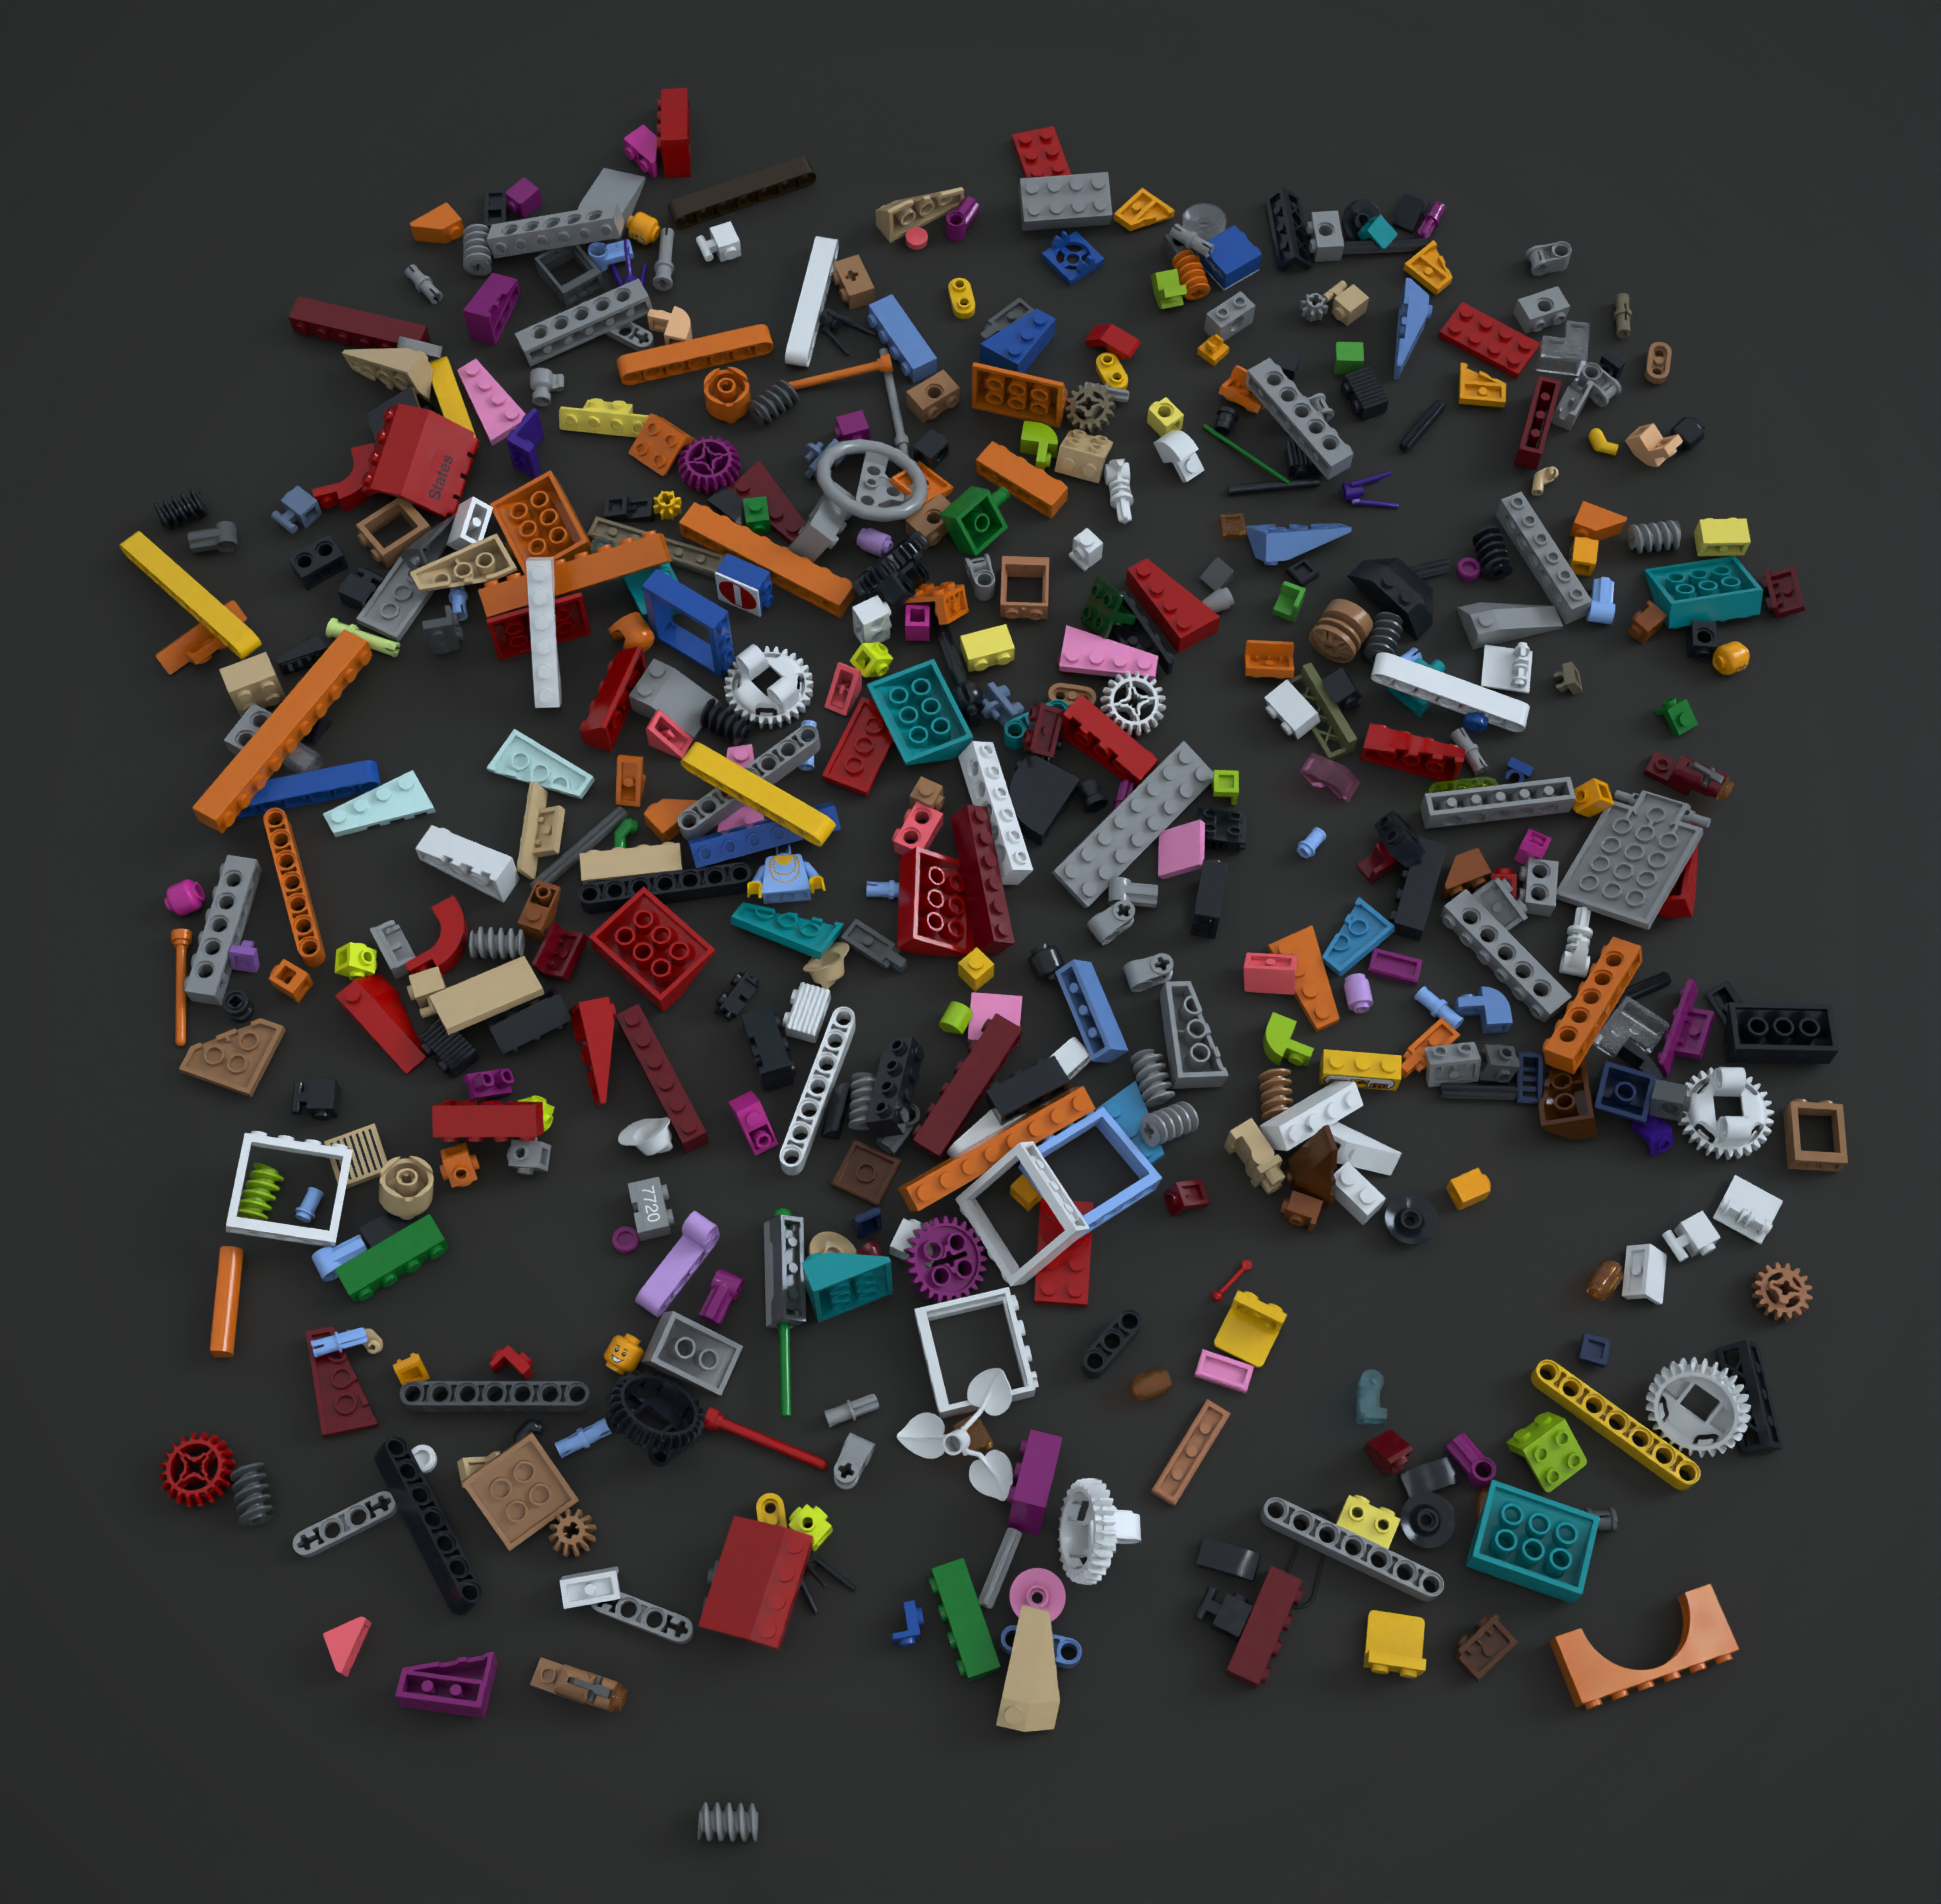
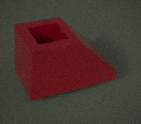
M1388 1429L1368 1441L1363 1448L1381 1476L1387 1473L1393 1476L1403 1470L1405 1464L1410 1461L1408 1457L1413 1451L1411 1445L1392 1429Z

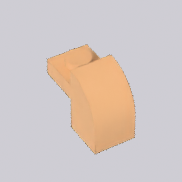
M674 306L672 313L664 310H649L647 315L649 329L664 333L665 345L692 339L690 318L683 309Z
M1651 423L1638 427L1625 442L1632 453L1646 465L1659 467L1667 458L1677 452L1676 448L1683 440L1679 434L1663 438L1655 424Z

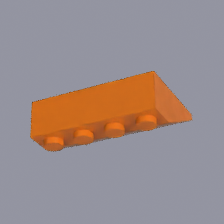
M973 362L972 408L1060 428L1066 411L1065 407H1067L1066 400L1068 397V392L1063 382Z
M551 470L489 504L493 507L492 511L525 575L527 574L526 560L529 557H553L554 561L565 559L568 562L575 559L574 555L582 552H588V555L596 553L561 484Z

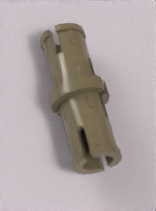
M1626 293L1616 295V311L1614 312L1617 328L1616 335L1618 338L1623 339L1631 334L1630 320L1632 319V311L1629 308L1630 297Z

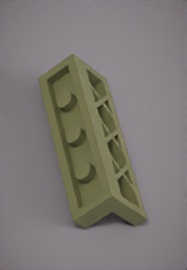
M1310 662L1303 665L1301 674L1288 679V681L1292 685L1300 682L1304 684L1306 692L1305 694H1300L1308 702L1316 704L1320 721L1327 723L1329 726L1328 733L1318 730L1316 726L1310 730L1329 762L1354 751L1357 738L1322 683V679L1313 664ZM1328 739L1338 742L1341 749L1331 752L1327 746Z

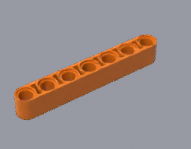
M759 324L625 354L616 360V365L621 382L624 385H634L763 356L772 352L774 345L768 327Z
M271 808L264 814L263 821L297 950L307 966L318 967L325 961L326 953L292 826L282 809ZM282 821L280 824L274 825L276 822ZM287 842L284 846L279 847L281 843ZM293 863L290 867L284 868L287 864ZM293 885H299L295 889H290ZM305 906L302 910L296 911L298 907ZM310 927L307 932L301 933L303 929ZM316 949L313 954L307 955L310 950Z

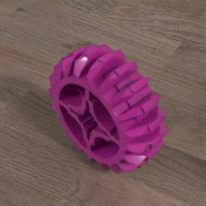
M712 435L709 439L701 436L700 441L693 439L692 445L686 444L685 450L681 451L680 458H678L679 475L682 477L684 484H688L690 490L696 488L698 494L704 490L708 496L710 491L716 493L722 486L727 488V485L733 484L734 480L738 479L741 470L740 456L735 446H731L729 440L723 442L721 437L714 440Z

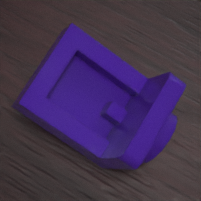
M1648 1113L1645 1124L1636 1121L1631 1122L1632 1130L1648 1143V1152L1652 1157L1673 1147L1672 1127L1662 1118L1650 1116Z

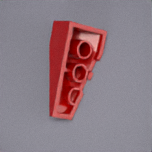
M1698 845L1658 915L1665 918L1692 917L1696 897Z

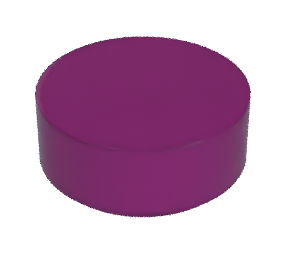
M1469 557L1461 559L1456 568L1457 576L1465 582L1475 581L1481 571L1479 562Z
M623 1226L614 1232L612 1243L617 1252L631 1254L638 1248L640 1239L634 1228Z

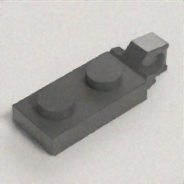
M1021 298L1016 299L987 321L984 331L980 333L979 342L982 343L1034 309Z
M855 919L840 937L842 942L848 943L851 948L880 967L888 969L890 966L900 973L907 967V960L899 955L901 952L897 949L895 943L858 919Z

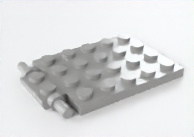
M1617 790L1614 799L1629 805L1613 800L1614 805L1602 812L1557 888L1556 899L1578 907L1585 906L1590 911L1649 930L1703 836V828L1691 824L1708 828L1711 818L1696 814L1695 811L1690 810V804L1642 790L1641 794H1629Z

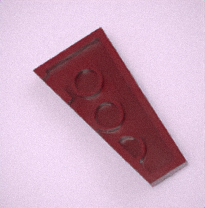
M760 460L728 487L729 490L742 500L766 496L770 528L789 544L794 542L800 535L798 532L801 527L806 525L804 519Z
M333 1326L306 1331L323 1438L378 1427L375 1416L369 1407V1403L358 1383L344 1349H342L341 1353L338 1350L317 1356L316 1358L314 1357L310 1341L335 1335L334 1332L336 1331Z

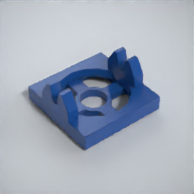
M1062 231L1061 237L1059 238L1056 235L1051 243V247L1042 252V259L1070 286L1104 264V258L1077 231L1070 235ZM1076 245L1082 249L1078 252H1070L1066 247ZM1058 252L1064 256V261L1060 264L1056 258ZM1088 255L1086 258V262H1084L1082 258ZM1075 256L1079 259V262L1071 264L1067 261V258Z

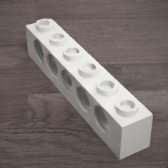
M972 741L958 756L972 804L987 807L1003 885H1018L1033 871V867L993 742Z

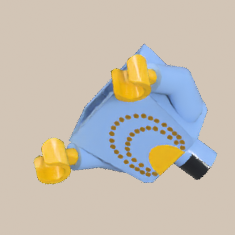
M784 844L776 847V856L767 857L765 865L759 867L752 881L747 884V897L757 894L758 898H762L763 894L764 904L811 900V894H814L815 889L820 888L823 891H826L823 877L819 876L809 862L803 861L800 854L791 855V846Z

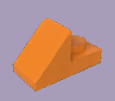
M619 755L617 757L616 805L641 806L646 775L643 774L644 757Z

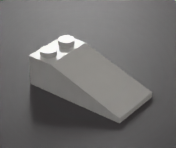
M603 168L581 201L578 210L618 203L625 224L620 238L597 242L607 245L622 240L626 231L627 220L634 211L646 177Z

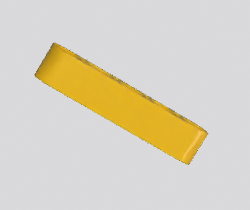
M445 356L428 361L433 368L432 386L443 417L474 432L448 357Z

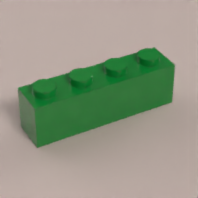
M428 1214L334 1270L354 1303L362 1302L372 1297L376 1290L393 1285L398 1280V1277L405 1273L415 1272L427 1260L442 1256L449 1246L433 1218Z
M964 1558L932 1568L933 1577L928 1578L933 1595L939 1594L942 1604L937 1605L942 1622L948 1621L951 1631L946 1632L951 1649L957 1648L960 1658L955 1661L960 1676L966 1675L967 1681L971 1682L999 1672L1001 1666Z

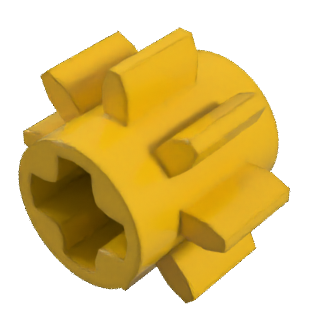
M661 491L658 497L653 498L654 514L660 513L661 520H674L677 514L682 513L681 497L675 498L674 491Z

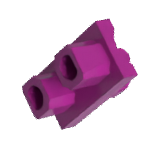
M509 1068L469 1073L463 1076L464 1082L469 1087L471 1101H483L488 1098L507 1096L512 1093L510 1085L514 1083V1078Z

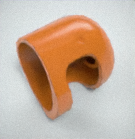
M638 612L622 617L608 629L609 634L615 640L625 637L624 650L638 646L642 647L643 653H645L654 643L653 631Z

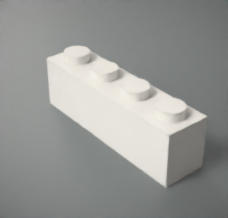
M1334 1081L1261 1124L1260 1128L1273 1150L1288 1151L1315 1135L1323 1126H1330L1362 1107L1363 1102L1355 1082Z

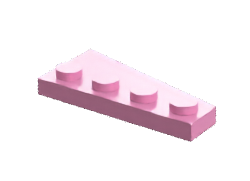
M474 359L459 368L457 372L484 431L493 446L508 437L509 433L518 427L526 414L480 362Z
M1066 625L1059 671L1116 677L1117 674H1120L1123 678L1126 671L1130 672L1131 677L1134 676L1135 671H1139V678L1141 679L1145 674L1149 675L1146 681H1152L1156 678L1157 655Z
M752 744L728 747L726 758L744 768L754 761ZM728 795V796H726L725 798H726V799H731V798H733V797H731V796ZM744 805L719 823L717 832L764 820V815Z

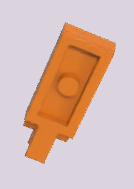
M1440 1018L1407 1048L1403 1055L1406 1061L1401 1064V1076L1406 1078L1414 1070L1420 1073L1423 1069L1427 1068V1059L1424 1054L1425 1047L1453 1044L1459 1039L1460 1034L1443 1018Z

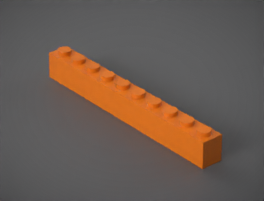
M345 629L341 632L195 803L192 809L198 821L222 834L234 823L239 813L250 804L255 794L264 788L271 775L280 769L282 762L289 754L295 751L298 743L304 736L310 733L314 724L326 714L327 709L341 696L346 686L354 681L362 667L369 663L373 655L368 641Z

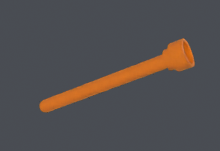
M890 353L881 355V358H878L875 362L788 383L795 390L873 371L879 370L880 372L889 373L894 372Z
M180 928L171 931V943L176 948L175 1043L178 1046H184L186 1044V992L184 991V982L187 974V948L192 943V931Z

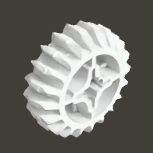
M1129 671L1125 672L1124 678L1117 674L1115 677L1116 682L1109 680L1108 685L1110 688L1104 687L1102 692L1106 696L1100 698V702L1106 704L1101 706L1100 710L1108 712L1106 716L1112 719L1121 729H1127L1126 733L1130 736L1132 730L1135 731L1136 736H1140L1141 728L1145 733L1150 732V726L1156 728L1158 725L1156 720H1162L1163 718L1162 713L1159 711L1166 709L1165 705L1160 704L1165 701V696L1157 695L1162 691V687H1153L1157 682L1156 679H1153L1150 683L1146 681L1149 676L1148 674H1145L1142 679L1139 678V671H1135L1133 677H1131ZM1126 687V698L1114 703L1115 693ZM1135 687L1142 689L1148 695L1142 696L1138 694ZM1130 699L1138 703L1136 708L1128 705ZM1152 704L1151 714L1140 721V709ZM1118 712L1127 713L1130 721L1121 717Z

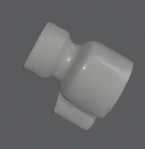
M546 368L533 369L530 372V388L534 391L532 394L533 404L540 407L550 405L551 394L549 392L564 390V375L553 374L551 370Z

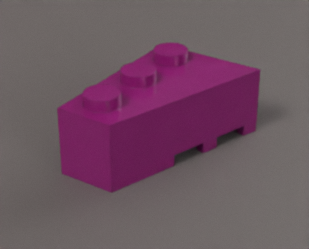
M1031 1429L1028 1440H1022L1019 1455L1024 1456L1022 1463H1016L1013 1478L1018 1479L1016 1486H1010L1007 1502L1012 1503L1007 1528H1014L1018 1531L1040 1536L1063 1437Z
M488 1652L477 1657H460L455 1661L443 1663L438 1661L402 1668L395 1695L400 1707L485 1719L498 1665L495 1653Z

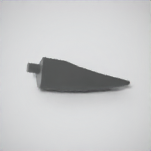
M456 514L437 524L403 551L401 558L407 562L409 568H420L436 561L441 556L447 546L446 544Z

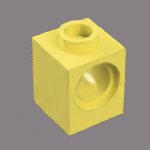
M1165 397L1159 402H1154L1149 407L1147 423L1162 437L1170 431L1182 429L1184 414Z

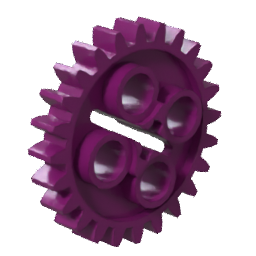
M947 1216L940 1217L939 1220L932 1218L929 1219V1223H921V1229L913 1230L916 1238L907 1239L912 1247L903 1250L910 1255L908 1259L903 1260V1263L910 1264V1268L905 1271V1274L913 1275L909 1284L918 1283L916 1293L925 1290L924 1299H930L933 1296V1302L939 1303L942 1300L946 1302L959 1299L961 1296L968 1297L970 1296L969 1290H978L974 1282H982L984 1280L979 1275V1272L987 1271V1268L981 1266V1262L988 1259L985 1256H981L980 1252L985 1250L986 1247H978L977 1243L981 1240V1237L973 1238L974 1227L965 1230L966 1221L957 1224V1217L950 1218L949 1221ZM951 1237L956 1241L955 1250L950 1245ZM928 1244L933 1249L932 1257H930L926 1251ZM961 1252L966 1254L962 1258L925 1268L926 1263ZM959 1263L964 1267L963 1275L958 1272ZM936 1270L939 1272L941 1276L939 1283H937L934 1278V1273Z

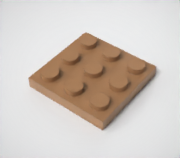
M532 1432L461 1481L509 1551L555 1519L556 1515H560L579 1501Z

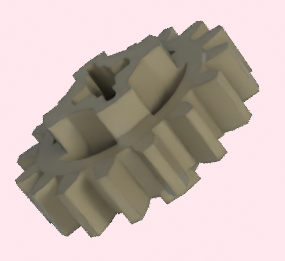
M1088 382L1087 388L1079 385L1080 391L1072 390L1073 398H1067L1066 400L1070 405L1065 407L1068 413L1067 418L1069 422H1072L1075 429L1080 426V430L1085 431L1088 428L1090 433H1093L1094 428L1097 427L1102 431L1101 425L1103 423L1109 425L1108 417L1114 418L1115 416L1113 411H1111L1116 409L1115 403L1112 402L1114 398L1112 394H1109L1107 387L1101 390L1099 383L1092 387L1091 383ZM1077 415H1079L1080 417H1085L1086 420L1080 419Z

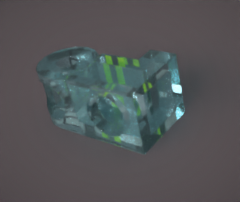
M1366 1370L1358 1381L1356 1423L1384 1426L1387 1420V1408H1380V1391L1384 1385V1378L1377 1370Z

